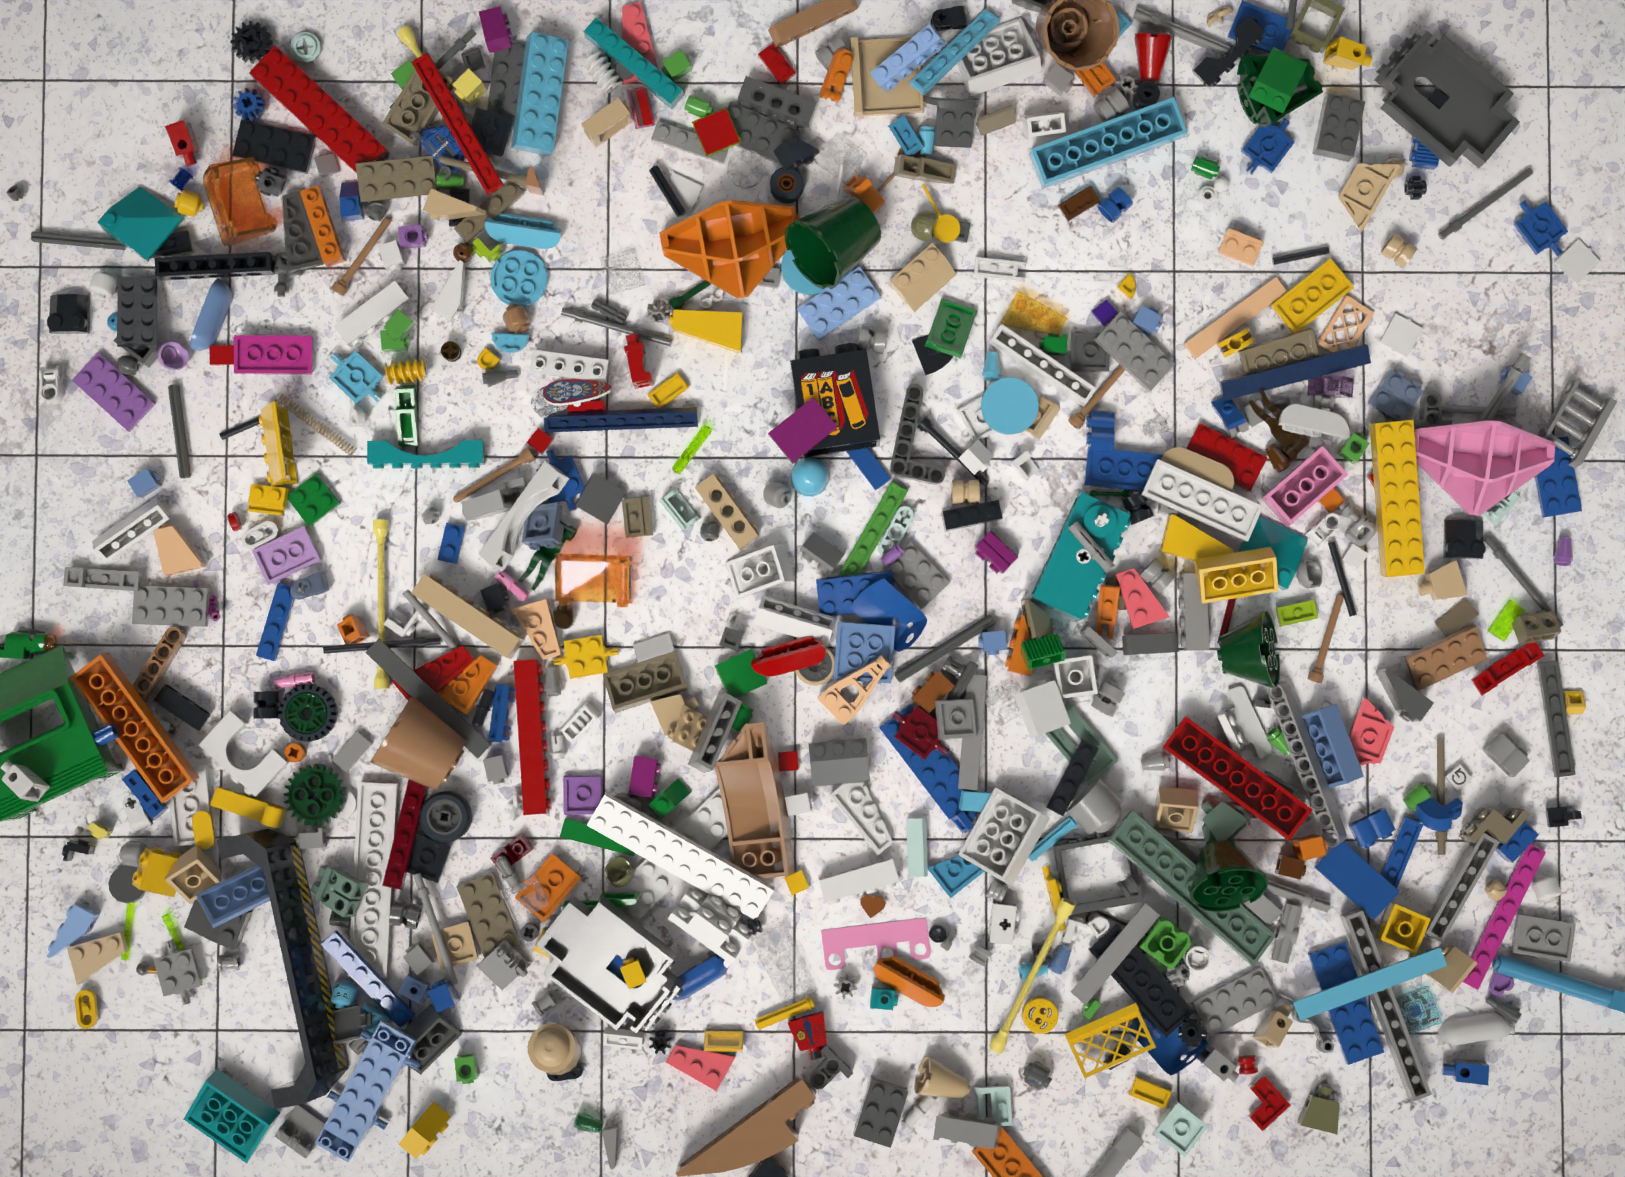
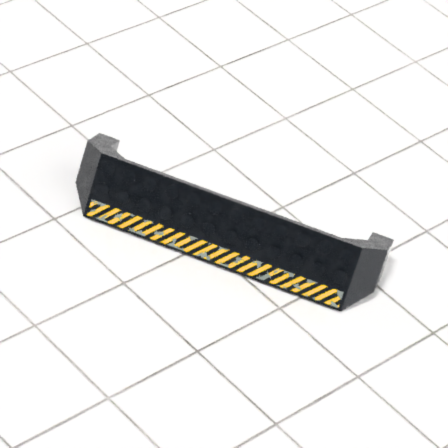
M263 829L217 840L221 859L244 854L264 870L305 1059V1065L297 1080L271 1090L275 1109L305 1104L326 1095L349 1067L344 1044L332 1043L335 1041L334 1013L331 1011H336L335 1004L330 1001L332 989L302 851L299 849L295 839L271 829Z

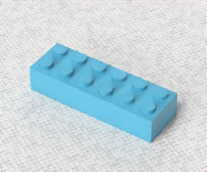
M531 32L526 37L511 149L545 156L553 153L569 40Z

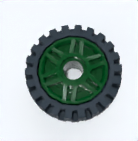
M300 685L284 695L285 697L281 700V705L278 709V719H280V725L284 728L283 730L290 737L299 741L311 742L322 739L332 731L334 724L337 722L338 711L335 699L328 691L316 685ZM306 708L312 710L310 718H306L304 715Z

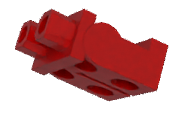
M637 334L626 335L627 345L624 346V351L628 359L634 388L653 386L652 376L650 372L645 371L644 367L646 364L644 356L646 351L643 342H639Z

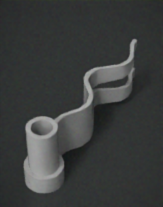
M1277 993L1291 1002L1292 1017L1295 1021L1312 1025L1317 1038L1316 1048L1323 1053L1332 1052L1334 1050L1333 1042L1327 1037L1320 1036L1316 1024L1306 1020L1300 1021L1297 1018L1292 1002L1294 1000L1281 993Z

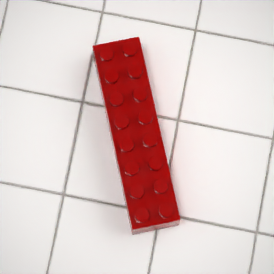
M276 46L249 72L267 92L355 173V163L384 160L390 154L375 137Z
M1186 716L1183 717L1162 746L1163 749L1288 841L1291 840L1313 810Z

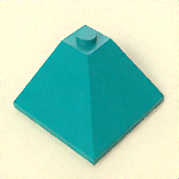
M138 187L112 205L97 223L106 233L148 262L182 222L184 217L143 188Z
M1259 515L1248 542L1243 541L1238 552L1271 547L1276 556L1278 588L1284 591L1289 588L1308 538Z

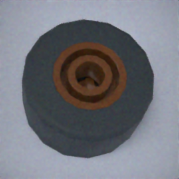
M781 167L773 173L770 179V191L774 199L788 204L797 201L801 197L804 182L800 172L793 170V168L784 170Z

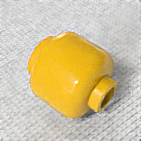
M182 190L181 193L178 192L174 207L177 208L180 214L195 217L197 212L202 213L204 201H201L199 193Z

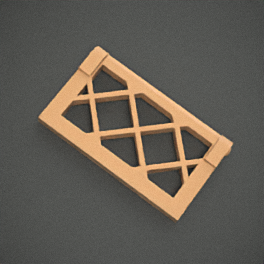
M1346 295L1316 344L1330 353L1339 351L1338 344L1347 343L1345 349L1354 347L1374 312ZM1348 303L1352 306L1353 312L1343 314V309ZM1358 312L1366 315L1361 324H1359ZM1354 314L1356 325L1346 327L1344 316ZM1341 316L1343 328L1333 330L1335 322ZM1357 327L1354 336L1349 340L1347 329ZM1344 330L1346 341L1336 343L1334 332ZM1330 332L1333 344H1328L1324 341Z

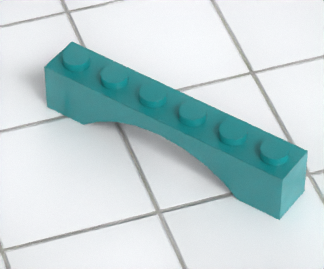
M595 17L583 31L586 39L630 71L671 110L683 98V89L598 18Z
M463 440L448 451L436 455L423 456L403 452L388 441H367V464L373 466V469H384V466H392V469H403V466L411 465L412 469H422L423 465H430L432 469H440L442 465H449V468H461V465H468V468H480V465H485V442L483 440Z

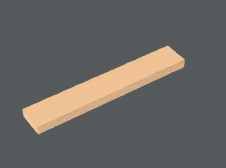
M1275 277L1184 343V346L1194 359L1198 358L1286 294V289L1278 278Z

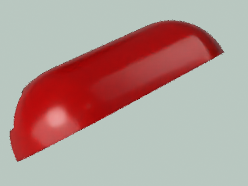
M806 636L762 649V653L756 659H752L751 667L756 673L768 677L800 670L820 663L826 655L825 646L822 640L814 639L813 636Z

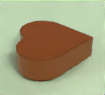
M866 894L860 900L862 908L870 919L885 908V900L880 896L873 897Z

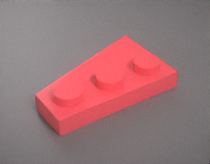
M1134 568L1115 574L1132 629L1170 617Z
M675 1045L666 1063L717 1091L736 1056Z

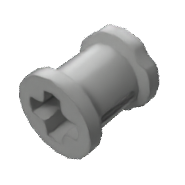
M235 953L234 956L223 957L219 955L217 957L218 971L220 973L230 969L239 971L241 968L239 953Z
M549 991L538 1001L532 1002L540 1016H543L544 1012L553 1006H558L557 1001Z

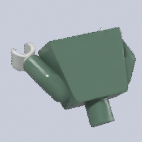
M1208 800L1201 806V809L1207 814L1203 818L1204 825L1202 827L1205 842L1211 839H1216L1217 841L1233 839L1247 825L1250 828L1256 829L1252 824L1254 820L1261 823V820L1257 817H1252L1253 815L1236 803L1229 802L1226 804L1222 801L1215 806Z

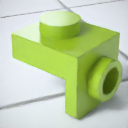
M478 237L472 242L475 246L474 252L480 258L484 256L489 263L492 260H498L502 256L503 248L500 244L490 251Z

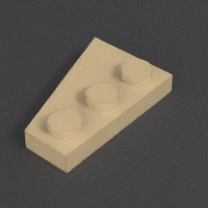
M124 932L67 948L77 985L83 983L87 978L100 971L101 968L128 951Z

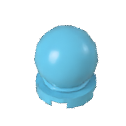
M805 457L794 464L791 470V482L793 488L805 497H814L821 494L828 485L829 472L822 460L815 457Z

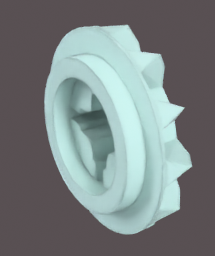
M299 33L290 43L291 54L299 62L309 63L312 60H316V57L320 54V42L311 33ZM305 42L311 47L308 49L307 55L304 50H300L304 47Z

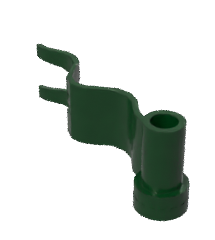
M560 520V523L564 525L562 543L556 544L555 548L540 546V550H537L532 556L529 566L518 580L522 583L534 571L539 561L542 560L538 576L531 588L534 591L545 577L549 565L558 556L566 540L570 542L575 537L578 529L573 525L569 526Z

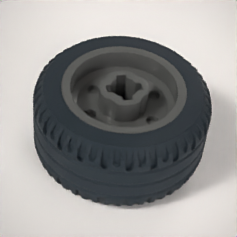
M442 791L435 793L424 802L420 810V824L423 831L428 837L438 842H452L466 834L472 823V810L468 801L456 792ZM444 813L449 814L448 820L443 819Z

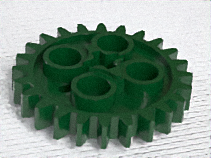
M314 764L313 768L311 765H306V770L300 767V774L293 772L295 778H288L291 785L285 786L289 792L283 794L288 797V800L284 801V803H290L287 811H294L291 817L298 816L297 822L304 820L305 826L311 822L312 827H315L317 822L320 826H323L324 820L327 823H331L330 817L338 818L335 812L343 811L339 806L346 805L342 798L347 797L346 794H342L346 787L340 786L344 780H337L339 773L332 775L333 768H329L326 771V765H322L319 769V764ZM315 776L319 779V784L316 787L312 783ZM300 790H303L305 792V798L303 800H301L298 795ZM328 790L332 793V798L329 801L325 798V793ZM313 792H317V794H316V797H317V798H316V799H313V797H314V793H313ZM313 804H316L318 806V812L316 814H314L311 811V807Z

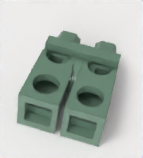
M320 866L318 875L323 877L321 882H314L310 889L316 895L314 899L321 901L322 904L343 918L355 917L361 903L358 899L363 898L369 883L351 876L340 867Z

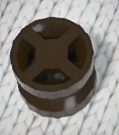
M448 341L442 345L441 355L448 362H456L460 359L462 351L458 344Z

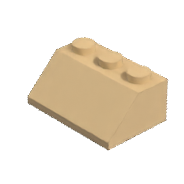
M931 243L889 281V285L910 309L915 312L957 274L941 251Z

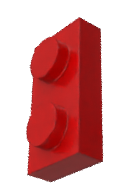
M773 43L758 54V57L780 85H783L796 75L794 69Z

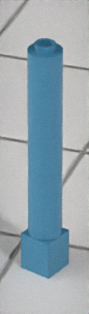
M1503 954L1495 956L1492 961V968H1494L1495 973L1625 1013V992Z

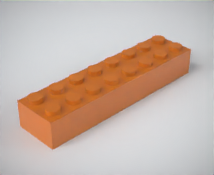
M109 653L100 654L70 677L104 725L113 723L117 727L120 736L115 740L161 803L171 800L200 778Z

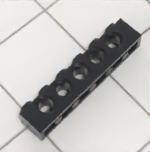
M271 252L154 258L155 277L161 281L275 275V256Z

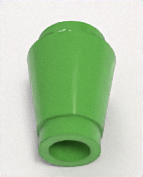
M437 172L436 188L444 190L463 187L464 175L451 174L450 179L445 181L444 179L447 174L443 173L439 176Z
M1278 726L1271 729L1266 735L1268 742L1284 755H1288L1290 751L1282 730Z

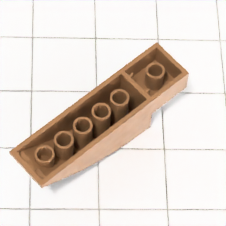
M803 1074L799 1075L678 1165L675 1174L677 1177L727 1172L762 1161L798 1142V1133L789 1121L795 1119L802 1108L808 1109L815 1103V1090Z

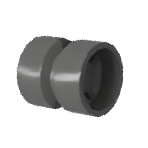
M395 899L390 911L389 924L396 926L404 924L405 928L416 930L421 917L422 905L414 903L407 905L405 901Z

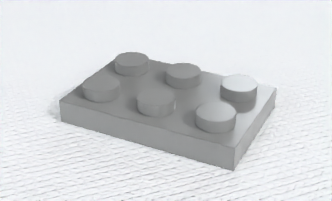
M910 541L903 548L905 551L903 557L900 556L889 567L885 565L883 569L885 571L892 570L895 582L923 609L950 582Z
M1516 914L1511 952L1571 962L1576 924Z

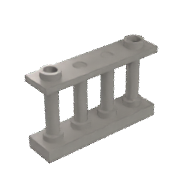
M1579 377L1566 384L1563 389L1565 393L1546 427H1543L1537 435L1555 442L1556 447L1568 453L1570 458H1572L1568 465L1573 468L1583 464L1617 403L1613 398L1600 402L1577 388L1581 381ZM1572 395H1576L1595 407L1596 411H1598L1596 416L1591 417L1568 403ZM1566 410L1587 423L1589 427L1587 432L1583 433L1560 419L1563 411ZM1555 425L1579 439L1578 442L1580 444L1578 448L1574 449L1553 436L1551 432Z

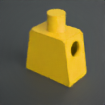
M1339 37L1327 45L1323 63L1354 70L1361 65L1369 67L1373 57L1365 54V45Z

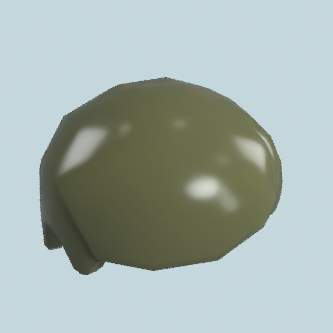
M623 856L615 857L605 867L606 880L615 888L626 886L631 882L634 875L632 864Z

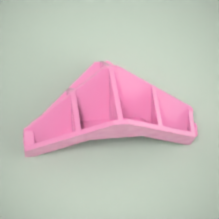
M1488 420L1414 430L1417 464L1469 515H1482L1554 462L1555 442L1501 421Z

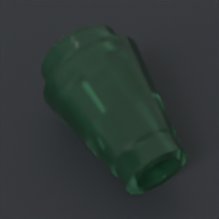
M578 1112L573 1127L577 1128V1131L601 1133L604 1122L585 1112Z

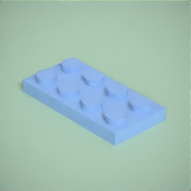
M859 266L850 272L835 288H826L798 307L797 311L819 341L880 300L881 296Z

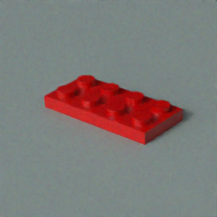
M1201 423L1197 425L1186 447L1190 451L1228 467L1233 474L1234 485L1248 492L1252 490L1268 458Z

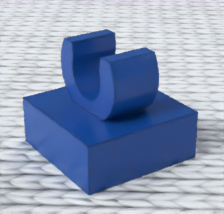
M961 811L952 817L951 820L963 834L974 827L971 821L977 816L973 811L966 814Z

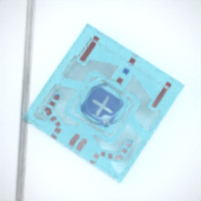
M1428 985L1395 997L1409 1035L1442 1023Z

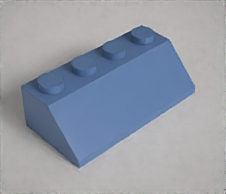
M1337 704L1302 715L1329 788L1347 784L1364 777Z

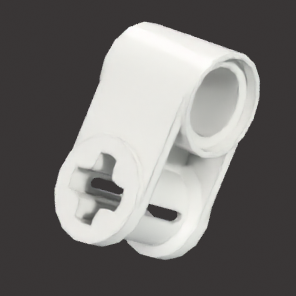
M61 366L50 369L40 367L41 396L52 404L60 403L64 396ZM55 390L54 397L49 398L50 391Z
M1335 513L1323 516L1305 533V536L1310 537L1317 544L1316 547L1320 548L1341 526L1340 516ZM1329 517L1335 519L1334 527L1328 526L1327 519Z
M134 794L125 796L122 800V807L126 813L131 830L136 832L153 825L152 818L142 808ZM136 800L134 805H130L129 802Z

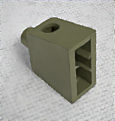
M1321 1085L1319 1096L1314 1094L1308 1095L1298 1118V1124L1333 1134L1338 1133L1339 1102L1330 1099L1331 1087Z

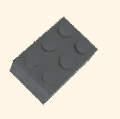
M1328 93L1323 99L1312 154L1349 162L1355 155L1366 101Z
M870 1077L853 1135L891 1148L908 1095V1088Z

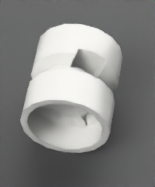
M1191 944L1182 956V961L1191 970L1201 972L1209 967L1211 956L1202 946Z

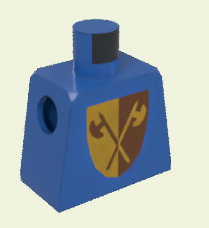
M1454 1059V1064L1443 1063L1442 1075L1453 1076L1455 1082L1488 1085L1489 1065L1486 1061ZM1467 1068L1466 1073L1460 1074L1461 1069Z

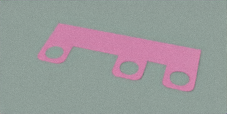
M926 918L821 930L825 967L827 970L843 969L845 967L843 949L876 945L879 960L880 958L882 959L881 951L886 947L891 948L894 953L893 956L898 957L896 943L909 941L910 954L913 960L927 959L931 955ZM919 943L924 944L926 947V953L922 956L914 953V947ZM838 954L840 956L841 962L838 966L829 964L828 959L830 955Z

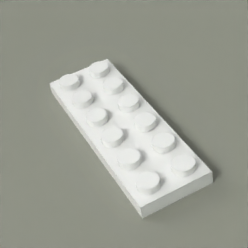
M1159 459L1156 460L1141 494L1248 542L1263 508L1260 504Z

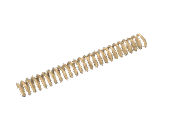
M282 393L277 400L275 399V401H278L279 404L281 403V406H284V408L290 410V413H293V415H296V417L302 419V422H305V424L311 426L312 429L314 428V430L317 431V433L323 435L324 438L326 437L327 440H330V442L336 444V447L339 446V449L345 451V454L348 453V456L352 455L356 451V449H354V451L350 454V451L354 448V445L351 446V448L347 451L351 443H349L347 447L344 449V446L348 443V441H346L343 444V446L340 447L345 440L342 439V441L338 444V442L342 438L341 436L334 443V441L337 439L339 435L337 434L334 437V439L331 440L332 437L335 435V432H333L331 437H329V435L332 433V430H330L329 433L325 436V434L329 430V427L322 434L323 430L326 428V425H324L322 430L319 431V429L323 426V423H321L320 426L316 429L320 421H318L316 425L313 427L314 423L317 421V418L312 422V424H310V422L314 419V416H312L311 419L307 422L311 414H309L307 418L304 420V418L308 414V411L301 418V415L305 412V409H303L302 412L298 415V413L302 409V407H300L298 411L295 413L299 405H297L292 411V408L296 405V402L293 403V400L289 402L290 398H288L285 401V403L282 404L283 401L287 398V396H284V393Z

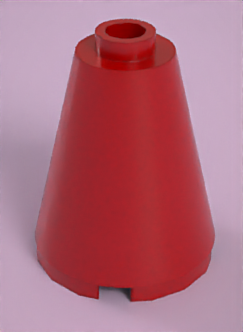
M1135 33L1134 41L1140 80L1144 82L1151 81L1156 84L1161 79L1172 42V35Z

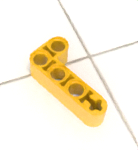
M216 786L210 803L213 807L260 821L261 824L273 828L282 827L287 808L219 786Z

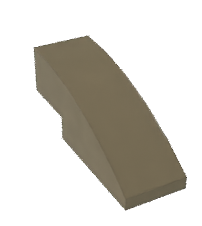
M901 154L895 157L893 176L926 182L954 184L956 165L924 157L915 158Z

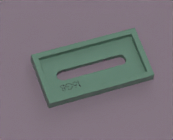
M1067 702L1064 706L1071 722L1068 725L1080 740L1083 739L1099 748L1095 755V762L1091 763L1083 778L1090 785L1113 766L1118 759L1074 707ZM1058 728L1045 733L1067 761L1070 762L1077 747L1063 730Z

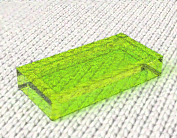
M1508 600L1487 631L1500 641L1505 642L1513 630L1512 623L1517 619L1518 615L1525 613L1526 610L1512 600Z

